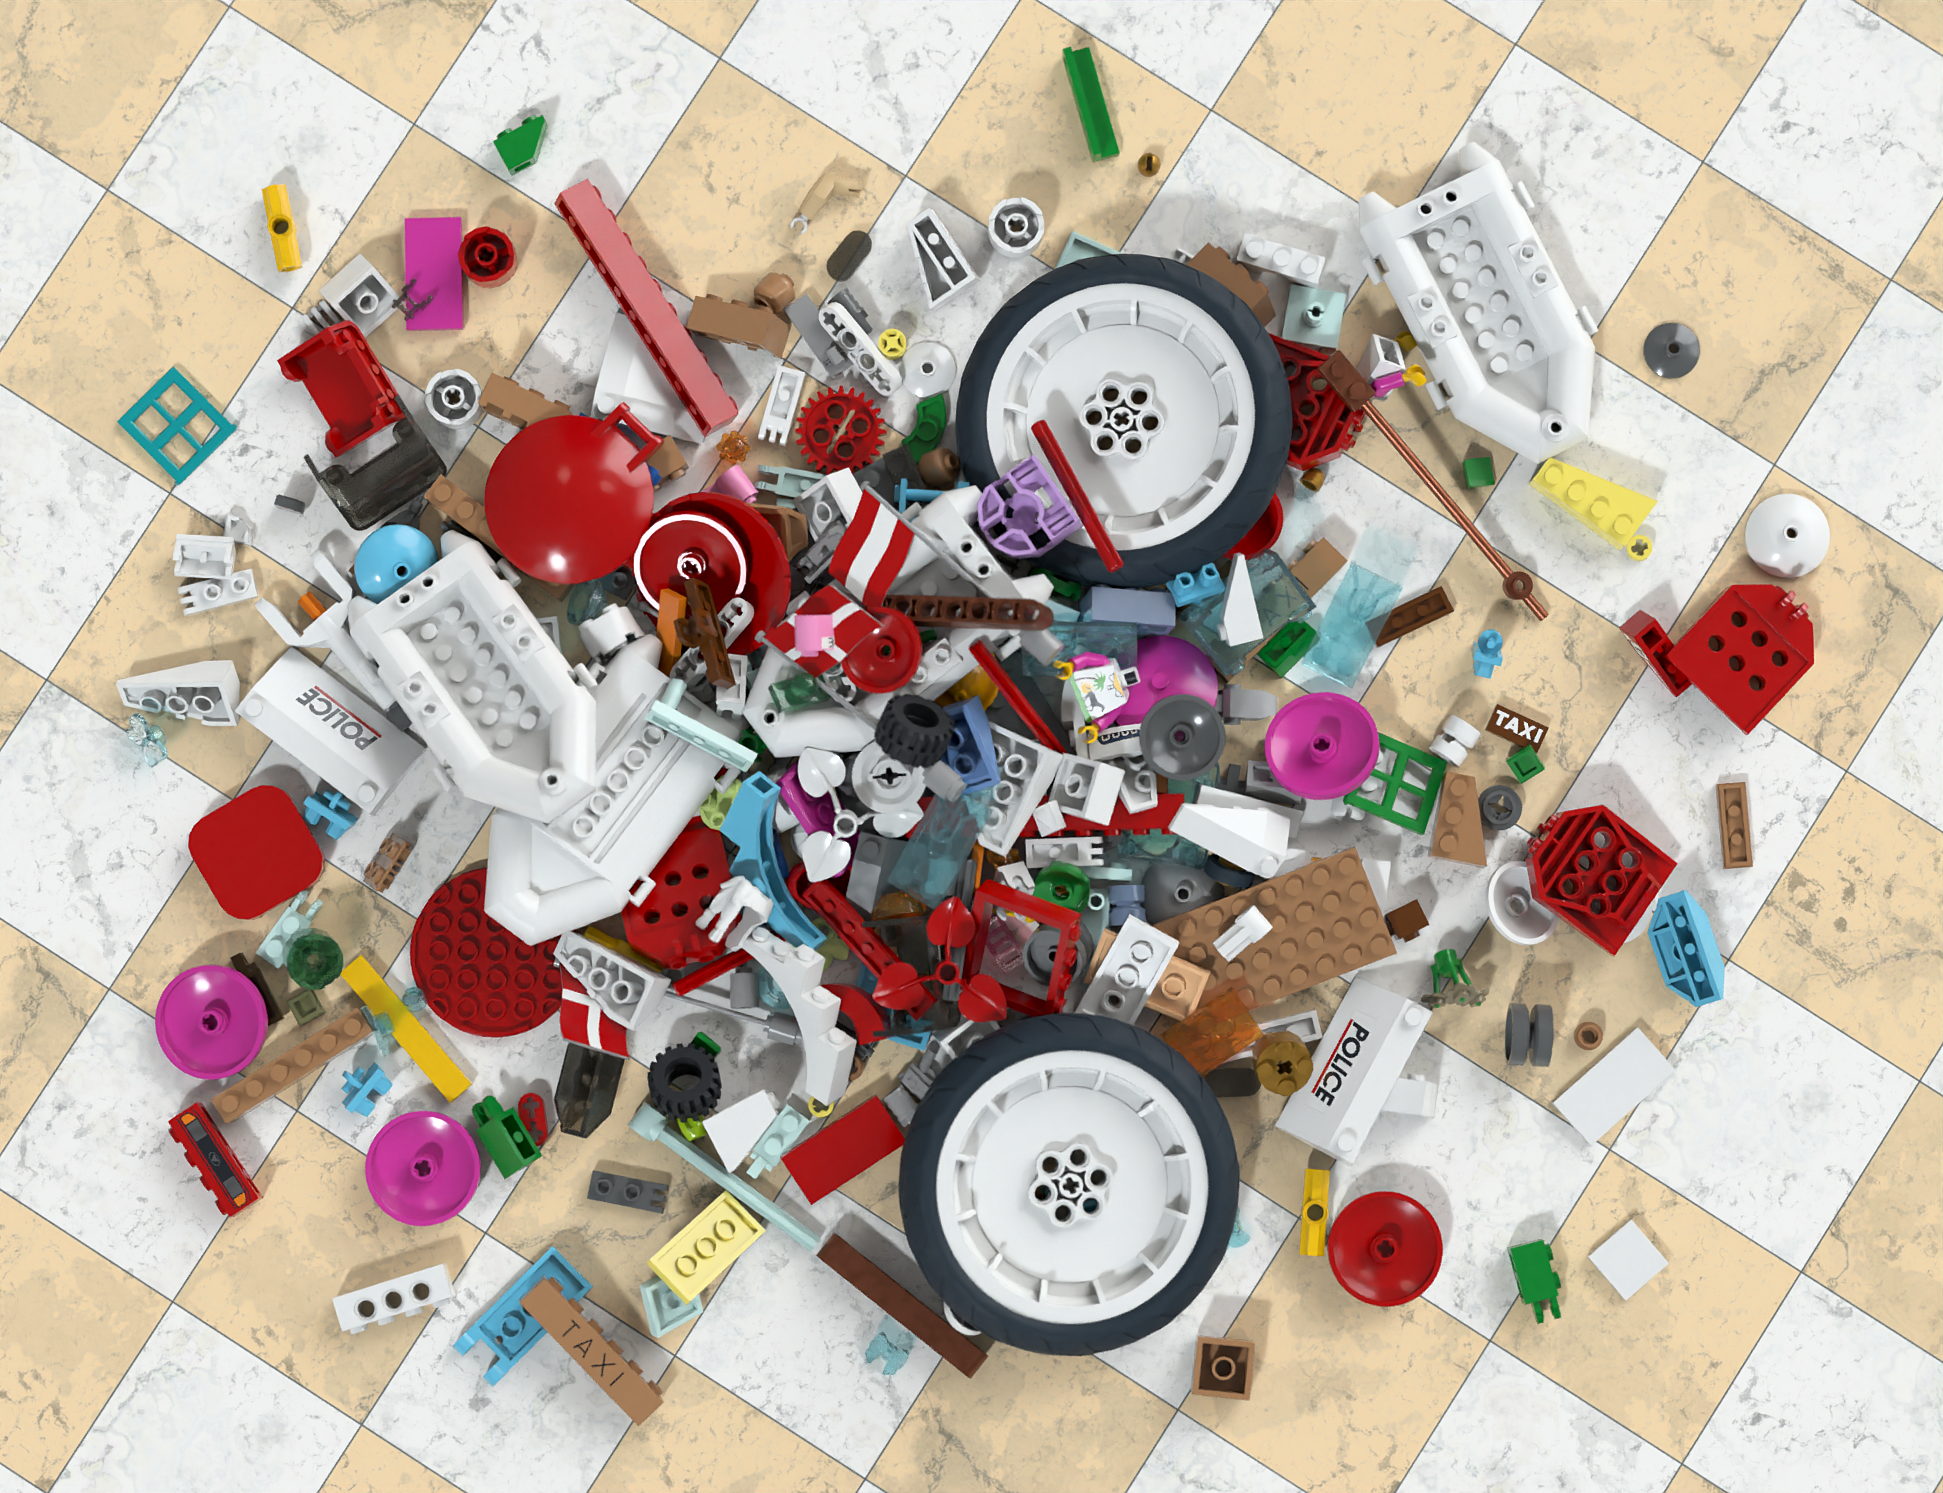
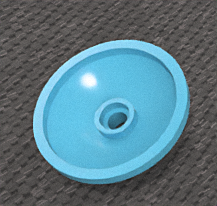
M400 524L384 526L372 532L360 545L354 563L355 578L364 595L372 602L379 604L439 561L438 554L433 543L421 531L411 526ZM405 566V572L402 575H398V567Z

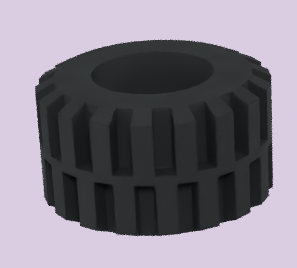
M904 694V696L896 695L886 703L876 726L874 737L876 738L877 745L882 747L881 750L893 760H897L906 766L928 768L930 765L934 766L942 759L954 732V723L950 719V715L943 711L940 705L933 703L929 699L910 694Z
M683 1043L676 1044L677 1048L675 1049L669 1046L665 1048L666 1053L662 1054L659 1052L655 1056L657 1062L652 1061L649 1066L650 1072H648L647 1079L655 1108L659 1109L660 1114L663 1116L668 1114L669 1120L675 1121L676 1118H680L681 1123H687V1119L692 1118L693 1122L698 1121V1116L701 1114L704 1117L709 1115V1108L715 1109L718 1105L717 1099L721 1098L722 1084L717 1062L714 1061L711 1053L707 1054L706 1049L701 1046L698 1050L695 1048V1044L690 1043L688 1047H683ZM682 1075H693L700 1079L694 1088L687 1091H677L669 1087L674 1079Z

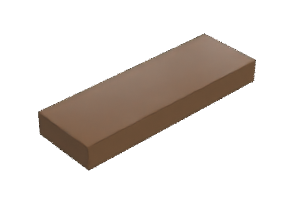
M1745 782L1716 784L1723 869L1753 867Z

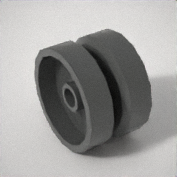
M1041 922L1024 944L1022 957L1024 966L1030 976L1040 984L1049 986L1061 930ZM1081 922L1079 926L1082 932L1074 947V950H1077V956L1069 970V974L1072 975L1071 983L1076 980L1088 964L1094 950L1092 935Z
M1509 1003L1505 1025V1058L1507 1065L1523 1066L1529 1053V1060L1532 1066L1549 1067L1554 1039L1551 1005L1535 1004L1529 1019V1011L1526 1004Z

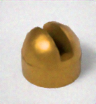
M1152 153L1142 155L1138 161L1139 172L1146 177L1156 175L1160 169L1159 158ZM1147 158H1152L1151 171L1146 170Z
M1310 468L1303 473L1300 482L1307 489L1319 492L1324 484L1325 477L1320 469Z

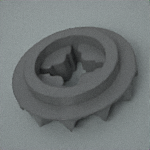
M1504 785L1491 786L1484 790L1478 798L1481 823L1491 830H1506L1518 822L1522 813V803L1520 797L1513 789ZM1503 796V807L1511 812H1501L1494 819L1495 810L1488 803L1497 804Z

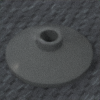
M1665 323L1657 326L1649 333L1644 343L1643 354L1648 367L1655 374L1664 378L1675 379L1683 377L1693 370L1700 356V346L1695 334L1686 326L1678 323ZM1669 345H1676L1678 352L1675 354L1671 353Z

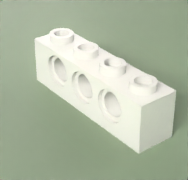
M443 1263L332 1298L341 1330L346 1331L350 1329L352 1335L368 1330L366 1324L377 1321L380 1326L395 1321L394 1315L405 1312L406 1317L422 1313L421 1307L431 1303L433 1308L450 1304L449 1298L456 1295L447 1265ZM419 1283H424L429 1287L430 1293L426 1299H421L416 1295L415 1289ZM391 1292H397L402 1297V1303L398 1308L392 1307L388 1302V1296ZM368 1300L373 1303L375 1310L372 1316H365L361 1312L363 1301Z

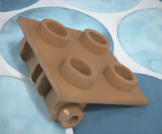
M392 833L390 838L386 837L379 847V856L375 862L371 861L366 867L363 882L381 893L385 889L388 890L395 879L389 872L395 875L398 874L392 867L395 864L402 868L403 865L396 860L398 859L405 863L412 852L410 850L412 844Z

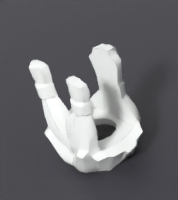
M736 876L720 884L721 890L712 901L710 908H707L696 921V926L704 930L715 914L721 912L716 928L709 934V938L718 943L728 925L736 917L742 906H745L743 919L726 938L725 945L735 952L743 947L747 936L750 935L755 927L768 921L773 907L772 900L768 899L758 887L752 886L744 876Z

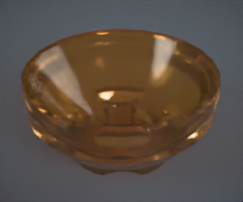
M909 892L890 893L881 896V900L873 908L872 921L874 923H885L910 919L923 915L924 909L922 903L909 895Z

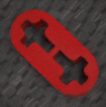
M536 1093L524 1094L518 1102L519 1118L528 1132L532 1131L531 1121H536L537 1130H542L543 1136L538 1137V1142H534L538 1147L543 1145L548 1138L545 1103L543 1098ZM533 1097L534 1102H539V1107L534 1110L535 1118L532 1119L529 1109H524V1104L528 1103V1098Z

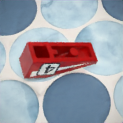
M1639 610L1619 627L1633 649L1673 696L1677 698L1692 685L1664 657L1674 644L1654 617Z

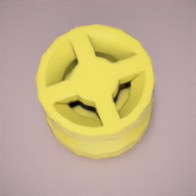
M897 329L885 330L880 335L878 341L879 350L888 360L900 359L906 351V338Z

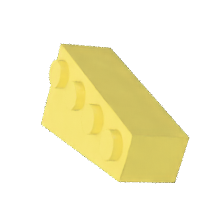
M1551 457L1544 462L1529 483L1531 487L1619 551L1626 546L1658 502Z

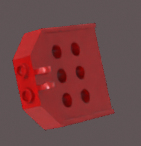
M1269 333L1278 350L1284 368L1287 366H1294L1296 368L1295 374L1287 377L1291 395L1292 431L1301 430L1303 436L1297 441H1290L1286 464L1305 471L1340 458L1343 451L1354 448L1356 441L1353 440L1354 436L1351 434L1352 432L1362 431L1363 425L1361 423L1366 413L1361 407L1357 411L1351 412L1328 383L1322 390L1312 388L1316 380H1325L1316 369L1330 356ZM1310 404L1315 407V411L1311 415L1306 416L1300 413L1301 408L1305 405Z
M1742 584L1726 587L1664 656L1745 735H1748L1814 665L1813 623L1808 619L1809 615L1806 612L1809 606L1805 602L1799 606H1794L1791 602L1795 599L1796 594L1792 590L1786 593L1781 587L1774 586L1773 584ZM1733 613L1740 616V627L1734 626L1731 622V615ZM1753 633L1760 635L1762 640L1760 647L1752 643L1751 637ZM1710 637L1718 641L1719 647L1717 651L1710 649L1708 645ZM1774 652L1778 653L1782 658L1780 667L1772 662ZM1730 657L1736 658L1739 662L1737 671L1729 667ZM1751 676L1759 681V689L1757 691L1751 689L1749 685Z
M1604 805L1557 812L1556 815L1552 813L1544 824L1540 823L1536 828L1541 837L1529 838L1527 841V851L1530 853L1525 860L1532 899L1608 954L1615 956L1678 863ZM1598 832L1605 838V843L1601 848L1594 842V837ZM1625 852L1629 853L1632 857V864L1629 868L1625 867L1622 863V856ZM1581 856H1585L1589 861V867L1586 871L1581 870L1578 865ZM1610 875L1616 880V887L1613 891L1609 890L1606 886V880ZM1566 879H1569L1573 884V890L1570 894H1566L1562 888L1563 882ZM1593 899H1597L1601 905V909L1597 914H1594L1590 909V903Z
M705 827L679 834L648 875L656 885L642 904L637 907L629 901L621 911L627 940L633 952L664 969L671 968L673 970L682 969L687 964L697 961L709 962L716 956L722 955L727 947L725 945L726 938L742 920L741 912L739 911L728 925L718 943L711 940L709 934L716 928L721 912L715 914L704 930L696 926L697 919L705 912L703 907L708 903H712L721 890L720 884L732 879L721 831ZM708 873L705 878L696 879L698 874ZM636 880L629 890L632 896L644 881ZM673 880H681L676 886H668ZM678 911H687L682 917L675 916ZM651 918H660L657 923L648 924V921Z

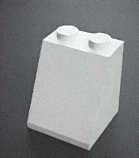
M763 1089L702 1122L729 1173L739 1168L778 1117L777 1109L781 1105L774 1092L768 1093L766 1089Z

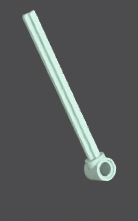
M647 1102L642 1104L628 1123V1126L649 1141L652 1140L654 1142L658 1139L810 1252L821 1239L818 1235L735 1174L729 1173L724 1166L667 1125L669 1122L668 1118L660 1114L653 1106Z

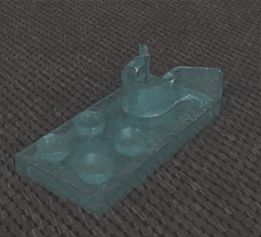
M1351 560L1349 568L1301 664L1352 689L1403 589V584L1399 582L1394 583L1357 565L1356 561Z
M1053 620L1048 630L1064 644V647L1058 656L1047 666H1044L1022 646L1023 676H1056L1063 672L1064 667H1053L1055 661L1061 660L1067 663L1068 659L1084 652L1105 655L1108 659L1115 658L1120 671L1134 666L1138 671L1137 622H1064Z
M964 792L954 802L948 799L944 800L935 793L887 882L935 910L945 898L991 816L993 809Z

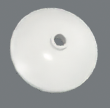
M1779 494L1764 500L1752 511L1745 527V545L1749 556L1761 570L1779 578H1796L1815 569L1824 559L1830 543L1829 525L1823 512L1812 501L1795 494ZM1787 529L1795 531V538L1787 536Z
M1512 861L1500 866L1493 872L1487 883L1485 901L1487 912L1495 928L1506 939L1519 945H1534L1546 940L1555 930L1559 918L1532 899L1526 862Z

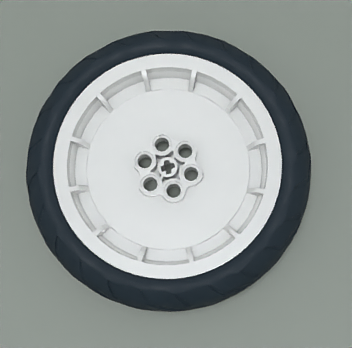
M1112 254L1079 259L1037 278L1010 298L990 320L978 338L963 371L956 404L955 429L958 459L965 481L969 482V487L976 485L983 493L987 486L1000 480L1007 472L1034 454L1079 518L1031 430V426L1035 422L1040 420L1047 422L1123 561V566L1112 573L1107 570L1084 526L1042 556L1024 559L1038 568L1051 571L1057 577L1093 587L1097 584L1111 586V588L1124 589L1164 584L1175 580L1178 574L1184 572L1195 573L1201 570L1204 565L1214 562L1228 552L1249 532L1269 506L1285 469L1292 435V407L1287 375L1272 338L1250 307L1222 283L1197 269L1172 259L1143 254ZM1109 389L1119 391L1118 398L1113 402H1108L1104 398L1105 393ZM1137 392H1145L1147 394V400L1141 405L1134 404L1132 401L1133 396ZM1092 412H1100L1102 414L1101 421L1096 425L1089 424L1087 420ZM1128 415L1127 420L1129 424L1127 426L1121 424L1118 427L1117 418L1119 416L1125 418ZM1150 417L1157 418L1159 423L1156 429L1149 431L1144 428L1146 419ZM1105 437L1113 439V445L1107 451L1099 449V442ZM1138 440L1142 444L1140 451L1134 454L1127 452L1129 442ZM1008 481L996 490L1003 501L1007 498L1010 499L1014 496L1013 494L1018 492L1011 481ZM1043 487L1034 492L1042 500L1045 511L1055 505ZM1010 506L1007 509L1006 518H1013L1014 509ZM1039 513L1036 514L1035 523H1037V524L1039 523V522L1037 521V518H1038V516H1039ZM1002 521L992 527L999 537L1008 531ZM1042 527L1028 536L1037 550L1044 548L1051 542Z
M1057 1013L1016 1021L982 1037L960 1053L938 1074L920 1101L903 1144L899 1170V1204L906 1238L921 1272L933 1290L960 1318L990 1338L1025 1351L1045 1355L1087 1356L1135 1343L1171 1323L1202 1292L1223 1260L1234 1229L1238 1209L1240 1170L1234 1138L1217 1097L1205 1079L1178 1051L1146 1030L1113 1018L1093 1014ZM1075 1149H1081L1084 1152V1159L1079 1164H1073L1070 1161V1154ZM1050 1156L1054 1157L1057 1162L1055 1169L1049 1172L1042 1169L1043 1160ZM1097 1169L1103 1170L1104 1180L1100 1184H1092L1090 1181L1091 1173ZM1069 1177L1077 1183L1073 1185L1074 1190L1070 1192L1067 1188L1063 1187V1184L1066 1183L1065 1179ZM1047 1185L1049 1188L1048 1196L1044 1199H1036L1034 1192L1037 1186ZM1090 1197L1097 1200L1095 1210L1085 1212L1082 1206L1084 1200ZM1061 1205L1068 1206V1217L1063 1220L1056 1219V1208Z

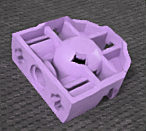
M1034 454L1007 472L1000 480L987 486L977 504L979 525L994 549L1015 559L1040 557L1083 527L1079 518ZM1008 481H1011L1018 492L1013 494L1014 496L1010 499L1007 498L1003 501L996 490ZM1041 487L1044 488L1055 504L1046 511L1042 500L1034 493ZM1009 506L1014 509L1013 518H1006ZM1037 513H1039V516L1037 518V521L1039 522L1038 524L1035 523ZM1002 521L1008 531L994 540L988 530ZM1042 527L1051 542L1044 548L1037 550L1028 536Z

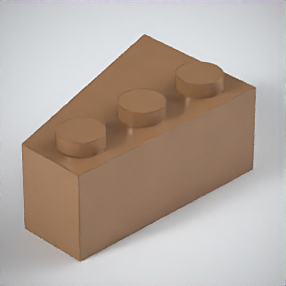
M1208 242L1186 265L1209 275L1226 286L1250 307L1265 327L1276 316L1268 296L1270 293L1269 289L1261 281L1258 280L1255 283L1250 279V273L1241 264L1238 263L1235 266L1229 260L1230 256L1220 246L1215 248Z
M707 294L706 298L695 296L686 326L691 332L698 336L727 344L735 343L748 346V350L755 352L757 349L766 350L773 354V357L782 359L791 327L775 316L773 309L757 305L756 309L749 308L747 303L739 300H732L731 303L722 302L723 299L712 294Z
M491 373L478 401V405L483 412L522 430L547 418L573 415L569 411V405L558 400L552 403L544 399L545 395L532 388L526 390L520 387L519 383L505 376L502 378L494 373Z
M1445 772L1443 774L1427 857L1480 868L1487 867L1475 777L1452 772Z

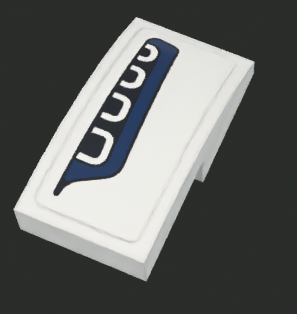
M1141 724L1104 729L1098 733L1097 739L1093 743H1088L1090 760L1103 762L1120 756L1128 759L1141 755L1142 752L1139 744Z

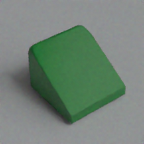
M1490 457L1472 458L1462 461L1467 490L1495 485Z
M698 1032L690 1043L695 1044L697 1050L700 1046L706 1049V1053H711L714 1060L722 1051V1047L703 1032Z

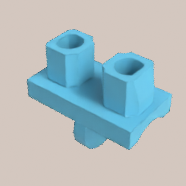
M1213 563L1204 565L1201 570L1192 574L1187 572L1178 574L1175 580L1166 583L1177 607L1189 603L1199 604L1202 602V599L1225 590V586Z
M1494 629L1483 631L1478 637V642L1473 641L1471 648L1474 660V675L1491 679L1494 665L1501 667L1503 660L1501 652L1503 639L1501 634Z
M326 790L323 796L314 792L303 803L307 806L303 819L316 826L324 816L331 821L325 832L337 840L347 830L355 826L359 818L348 812L351 804L344 800L345 795L340 791L334 794Z
M375 1062L367 1072L361 1067H358L353 1074L345 1070L342 1076L347 1082L341 1089L348 1095L342 1103L351 1113L356 1111L368 1117L376 1106L373 1101L366 1097L373 1088L384 1096L393 1084L386 1077L383 1069Z

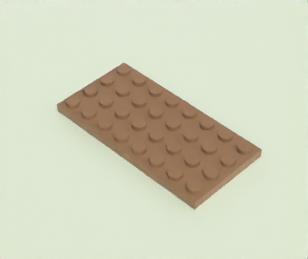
M1355 846L1150 925L1180 942L1173 956L1211 971L1190 1025L1178 1021L1183 1035L1397 954ZM1254 905L1273 927L1255 943L1251 942L1242 952L1228 962L1216 949L1213 941L1235 924L1234 921L1245 910Z

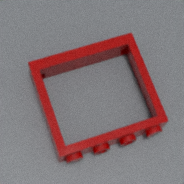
M987 879L975 893L971 913L975 922V934L973 939L966 945L962 980L969 985L972 977L980 974L993 905L1061 930L1046 1001L999 983L1004 992L1007 1007L1031 1017L1062 1013L1063 1007L1067 1002L1064 999V994L1069 988L1072 979L1069 970L1077 956V950H1074L1075 942L1078 941L1082 932L1079 926L1081 913Z

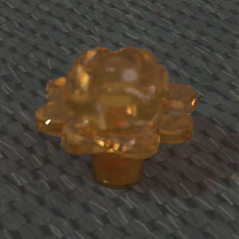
M735 430L730 435L724 433L720 443L716 446L717 450L721 452L719 458L727 460L731 465H735L737 461L745 462L746 454L751 451L750 445L747 444L748 437L738 434Z
M1010 848L1006 856L992 850L985 852L987 862L992 863L996 869L997 867L1013 864L1020 860L1018 850Z

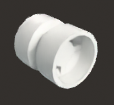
M1450 715L1442 727L1443 735H1437L1429 749L1442 760L1454 767L1460 768L1468 756L1467 748L1474 747L1481 733L1462 719Z

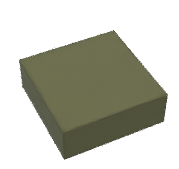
M312 987L286 1001L299 1026L326 1013Z

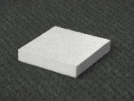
M1631 1219L1587 1256L1625 1301L1669 1264Z

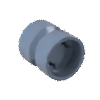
M1145 885L1108 886V902L1113 905V908L1108 910L1109 926H1123L1129 914L1146 923L1145 909L1141 907V903L1145 901Z

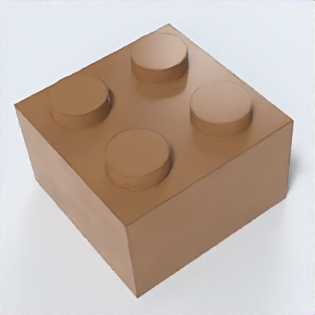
M1196 1335L1191 1394L1250 1401L1255 1342L1252 1340Z

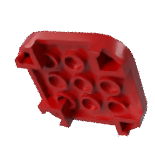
M261 785L252 788L204 816L193 826L188 840L191 856L219 905L228 915L240 920H255L263 917L262 915L298 895L300 892L316 885L324 871L326 858L323 849L320 848L292 797L286 791L275 786Z

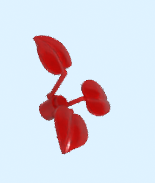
M959 897L949 898L938 905L927 922L926 930L930 942L935 945L945 944V960L940 961L936 965L935 973L917 978V972L913 966L904 962H896L883 970L872 994L873 1000L884 1007L895 1010L911 1009L917 1006L925 995L924 989L919 983L938 979L943 984L950 985L956 982L965 988L960 993L958 1000L959 1010L965 1018L974 1022L1005 1020L1007 1016V1003L1004 992L994 978L986 974H976L968 985L959 978V968L951 961L950 945L955 948L964 947L973 939L975 934L974 919Z

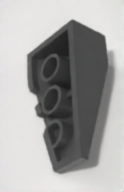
M865 828L860 832L845 899L868 925L875 930L912 873L920 842L901 837H884L875 830Z

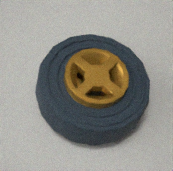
M1217 854L1209 855L1204 867V872L1209 877L1230 887L1248 888L1252 885L1255 877L1254 873Z

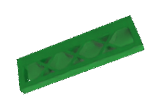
M1071 47L1063 48L1062 59L1092 163L1119 156L1120 152L1090 48L1086 47L1072 51Z

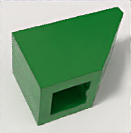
M533 115L522 121V126L513 131L509 128L500 132L496 136L497 139L493 141L511 176L536 164L548 127L543 115L539 117Z

